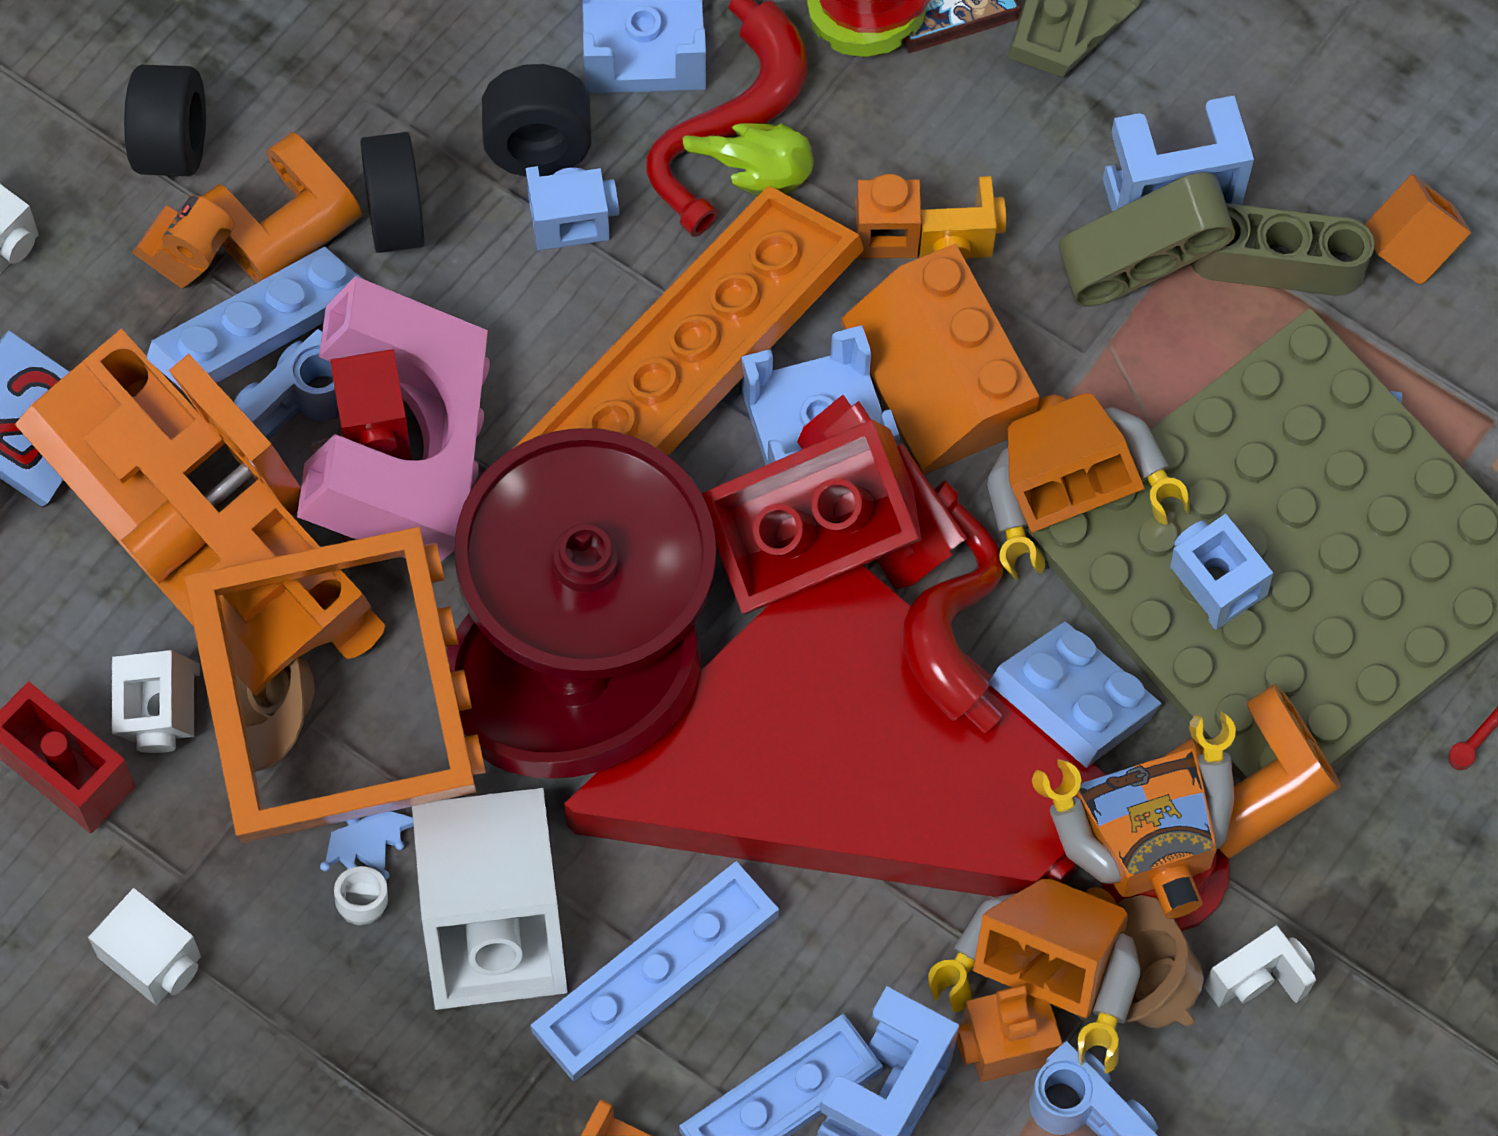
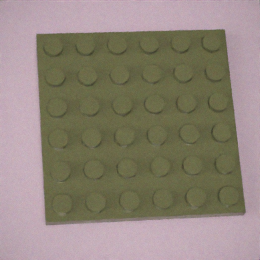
M1311 308L1299 315L1150 429L1169 465V468L1165 470L1168 478H1176L1182 481L1187 488L1190 501L1189 514L1186 513L1180 499L1168 497L1160 503L1166 513L1168 525L1159 523L1153 515L1150 502V490L1152 487L1149 481L1146 480L1142 482L1145 489L1033 533H1031L1029 527L1024 528L1026 538H1029L1042 552L1045 562L1189 723L1197 714L1202 717L1204 739H1213L1220 734L1222 730L1220 711H1223L1232 719L1236 728L1235 738L1232 744L1223 751L1231 756L1232 772L1240 781L1245 780L1277 759L1247 706V701L1272 685L1277 684L1291 700L1333 768L1498 637L1497 504ZM1224 514H1227L1272 570L1273 576L1268 595L1215 630L1208 622V614L1170 568L1173 550L1176 547L1174 542L1180 534L1199 521L1204 520L1209 525ZM1211 567L1207 569L1215 581L1225 575V572L1220 568Z

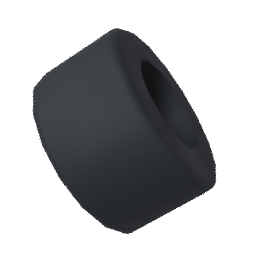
M138 65L132 71L128 82L124 111L125 147L131 169L141 175L193 176L200 167L206 134V99L201 75L198 70L191 66Z
M528 64L505 70L489 82L482 96L484 151L495 165L511 174L525 177L526 168L538 166L540 177L553 175L565 168L575 167L584 160L592 145L589 91L580 78L563 68L547 64Z

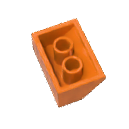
M956 243L899 266L841 318V325L844 330L863 326L871 351L869 374L871 381L886 410L891 409L898 432L923 475L1008 440V426L1013 421L1037 412L1039 394Z

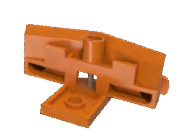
M121 328L31 404L15 423V426L193 625L184 576L320 548V546L293 518V515L298 512L301 487L271 442L189 353L169 369V372L193 406L163 373L146 359L147 356ZM224 445L239 462L240 466L203 496L187 476ZM250 477L255 480L249 488L221 512L215 509ZM341 569L219 595L235 674L255 696L280 671L311 649L331 642L346 659L356 658L373 647L383 634L385 624L370 609L371 605L363 593Z

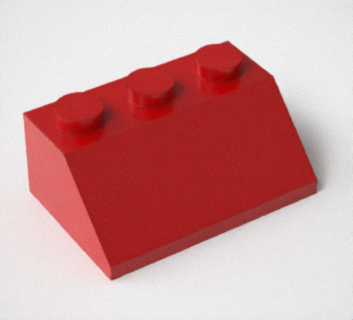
M873 419L701 493L712 518L718 552L741 613L744 615L921 540L914 488L892 431Z

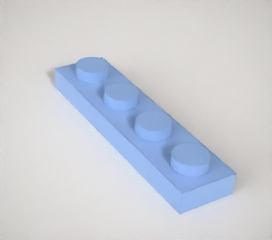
M324 246L152 340L146 359L181 389L169 372V369L189 353L206 373L218 383L324 323L326 305L355 276L361 277Z
M735 861L532 1023V1034L572 1081L575 1082L779 917V908L739 863Z

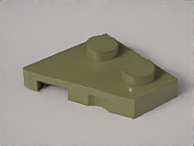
M1024 0L1006 58L1063 78L1135 12L1144 0Z

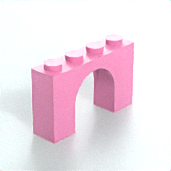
M355 276L326 305L319 358L330 362V359L394 349L402 398L414 413L422 432L424 444L423 458L419 461L398 459L334 434L304 463L297 517L356 540L420 526L424 545L437 543L441 561L454 551L455 533L461 510L478 476L479 466L478 462L474 460L476 438L484 422V411L480 408L482 385L487 378L490 368V360L488 357H485L488 330Z

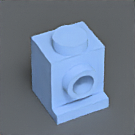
M538 166L526 168L528 200L537 251L609 240L608 217L619 216L614 179L603 180L601 168L591 170L575 167L565 168L553 175L542 177L539 176Z
M1224 514L1209 525L1204 520L1199 521L1187 528L1175 540L1174 545L1176 547L1173 550L1170 568L1208 614V622L1215 630L1268 595L1273 576L1272 570L1227 514ZM1217 567L1222 569L1225 575L1215 581L1207 569Z

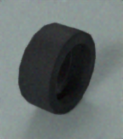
M402 132L361 138L364 180L376 253L422 248L425 245L423 217L410 133Z

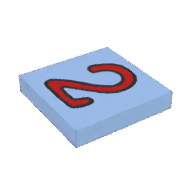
M8 330L0 339V479L43 507L50 501L63 479L15 426V423L31 404L66 376L69 371Z

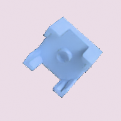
M582 0L585 87L589 93L706 90V49L702 0Z
M1235 96L1213 99L1206 103L1205 109L1216 144L1157 155L1146 117L1143 114L1139 113L1114 118L1112 138L1122 170L1117 171L1115 165L1105 166L1103 182L1112 212L1179 178L1195 173H1211L1216 175L1219 179L1225 202L1242 205L1254 157Z
M862 325L832 334L830 356L773 370V354L771 350L741 356L744 376L741 379V392L765 465L802 450L797 440L803 426L843 394L851 406L859 401L871 419L891 429L898 446L899 432L892 411L889 409L882 413L869 375L871 351Z
M886 986L873 1009V1017L879 1021V1024L868 1047L880 1062L893 1068V1070L889 1074L879 1095L844 1076H836L820 1103V1111L828 1117L820 1126L817 1136H911L951 1065L959 1024Z

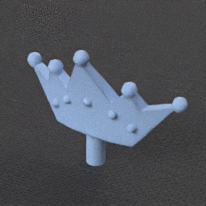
M389 811L370 815L361 820L359 818L347 820L348 826L331 832L326 861L320 864L321 870L324 872L328 871L331 865L339 861L348 869L357 867L354 864L357 858L370 868L380 872L385 880H387L390 875L385 870V845L395 846L398 850L404 849L405 845L401 841L400 832L414 826L413 817Z

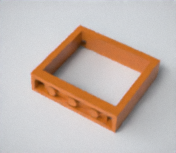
M420 526L184 576L235 833L242 843L476 793L473 775L486 773L478 734L464 736L459 711L472 709L464 670L455 672L450 670L446 647L458 645L451 607L437 608L432 583L445 581L437 543L424 545ZM405 556L450 769L263 809L219 595Z

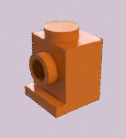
M884 174L872 180H858L857 198L855 199L856 233L860 235L864 251L856 259L918 257L921 230L920 180H904L895 174ZM904 229V236L870 235L871 230Z

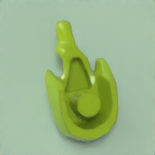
M782 123L776 126L768 124H737L732 127L739 136L736 138L712 135L707 137H683V146L686 151L712 157L728 167L745 169L746 171L735 173L731 176L732 184L756 197L769 186L784 194L794 192L812 172L814 159L808 138Z

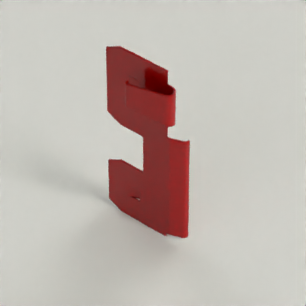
M843 394L803 426L797 443L801 449L807 448L867 422L871 418L859 401L851 406ZM900 444L897 447L914 488L921 540L876 559L895 588L913 586L952 556L950 550L967 539L903 444Z

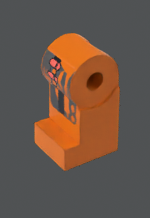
M189 196L179 213L168 205L160 210L132 251V254L183 289L209 267L221 245L234 230L235 223L223 209L213 202L200 196Z

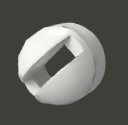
M365 866L353 867L344 871L337 878L334 885L337 910L347 922L355 925H368L381 918L388 903L387 883L383 875L377 870Z

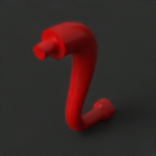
M731 0L728 9L743 22L739 32L740 38L751 48L759 60V75L754 83L741 95L668 129L653 143L646 157V174L652 187L680 216V225L692 237L701 235L714 223L718 210L706 198H696L672 174L671 162L679 154L686 151L683 146V137H707L712 135L727 138L737 135L732 128L734 125L766 124L781 115L798 98L807 78L808 53L800 33L774 1L769 0L759 5L754 0Z
M943 481L934 488V491L967 539L963 542L971 549L976 559L977 567L972 572L926 589L913 602L904 621L903 649L912 673L922 689L951 721L965 714L983 733H986L997 724L1002 714L983 696L989 682L974 668L961 651L955 639L952 624L957 615L984 599L996 589L1003 575V565L1000 561V549L990 533L959 502V493L947 481Z

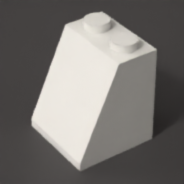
M543 788L445 799L412 806L421 918L435 1010L568 993Z

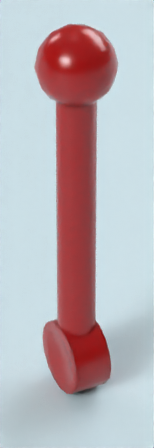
M1498 706L1466 742H1459L1452 746L1448 754V761L1453 768L1463 771L1472 766L1475 760V751L1498 726Z

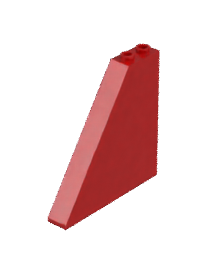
M862 565L768 605L700 671L696 688L687 707L674 725L662 737L623 763L596 772L564 806L566 826L577 835L998 897L1019 893L1041 879H1053L1065 884L1078 867L1076 863L1066 856L1051 817L1050 807L1054 804L1053 800L1037 793L1033 787L1032 777L1035 771L1045 772L1052 790L1057 789L1063 781V773L1060 767H1058V759L1067 761L1078 769L1081 783L1106 776V774L1093 763L1087 768L1083 766L990 684H988L983 696L1002 714V717L992 729L983 733L965 714L951 721L922 689L909 667L903 649V626L910 605ZM963 652L967 660L989 682L992 676Z

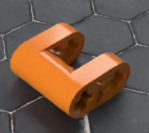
M290 132L267 149V156L278 176L296 197L263 221L258 223L238 199L222 184H217L201 196L219 206L233 219L235 228L221 246L255 283L315 252L362 218L360 206L347 186L306 141L295 132Z
M1277 684L1272 685L1247 701L1251 715L1277 759L1234 786V805L1227 839L1219 847L1222 853L1229 859L1341 788L1337 775L1299 712ZM1191 738L1167 753L1166 756L1193 747L1198 760V757L1204 753L1201 745Z

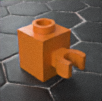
M1025 985L1000 990L996 994L966 1001L962 1018L963 1024L959 1025L956 1039L964 1065L975 1064L980 1083L1041 1068L1045 1065L1047 1058L1063 1045L1051 1004L1027 994Z

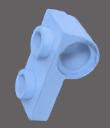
M319 329L304 342L296 341L291 344L280 356L277 367L259 384L254 382L246 386L234 400L239 409L268 440L299 411L310 419L317 421H329L339 417L334 381L323 388L308 386V383L317 377L326 376L333 378L331 363L319 358L322 332Z
M1067 1041L1047 1058L1045 1065L1037 1074L1030 1098V1111L1038 1126L1049 1133L1057 1135L1070 1134L1078 1130L1085 1123L1097 1136H1157L1155 1132L1158 1130L1155 1120L1141 1104L1133 1099L1125 1102L1109 1086L1108 1083L1111 1081L1109 1073H1104V1066L1094 1055L1087 1051L1084 1063L1081 1066L1078 1061V1052ZM1055 1084L1067 1085L1076 1091L1080 1098V1103L1070 1109L1058 1108L1047 1099L1045 1090Z

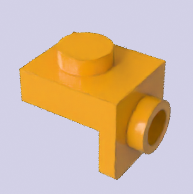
M991 176L978 177L975 207L921 210L919 258L955 243L965 261L969 258L993 256L995 235L1006 232V209L1004 197H993Z

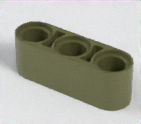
M1195 173L1179 178L1072 231L1063 237L1059 242L1058 248L1075 303L1084 307H1093L1114 301L1221 249L1234 239L1235 230L1217 176L1211 173Z
M1226 203L1235 230L1234 239L1230 242L1231 245L1224 246L1190 263L1196 273L1203 278L1213 281L1337 296L1350 294L1356 291L1363 283L1375 245L1373 235L1368 227L1354 219ZM1281 245L1288 248L1292 253L1280 254L1269 246ZM1340 252L1347 254L1353 261L1344 262L1337 260L1331 253Z

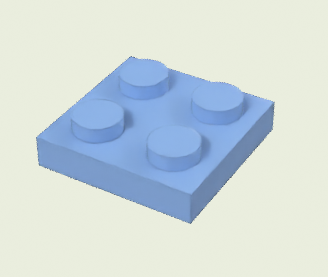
M1066 621L999 665L989 681V684L1086 768L1148 723L1162 704L1144 689L1143 684L1135 676L1124 672L1097 649L1094 642L1087 635L1075 630Z

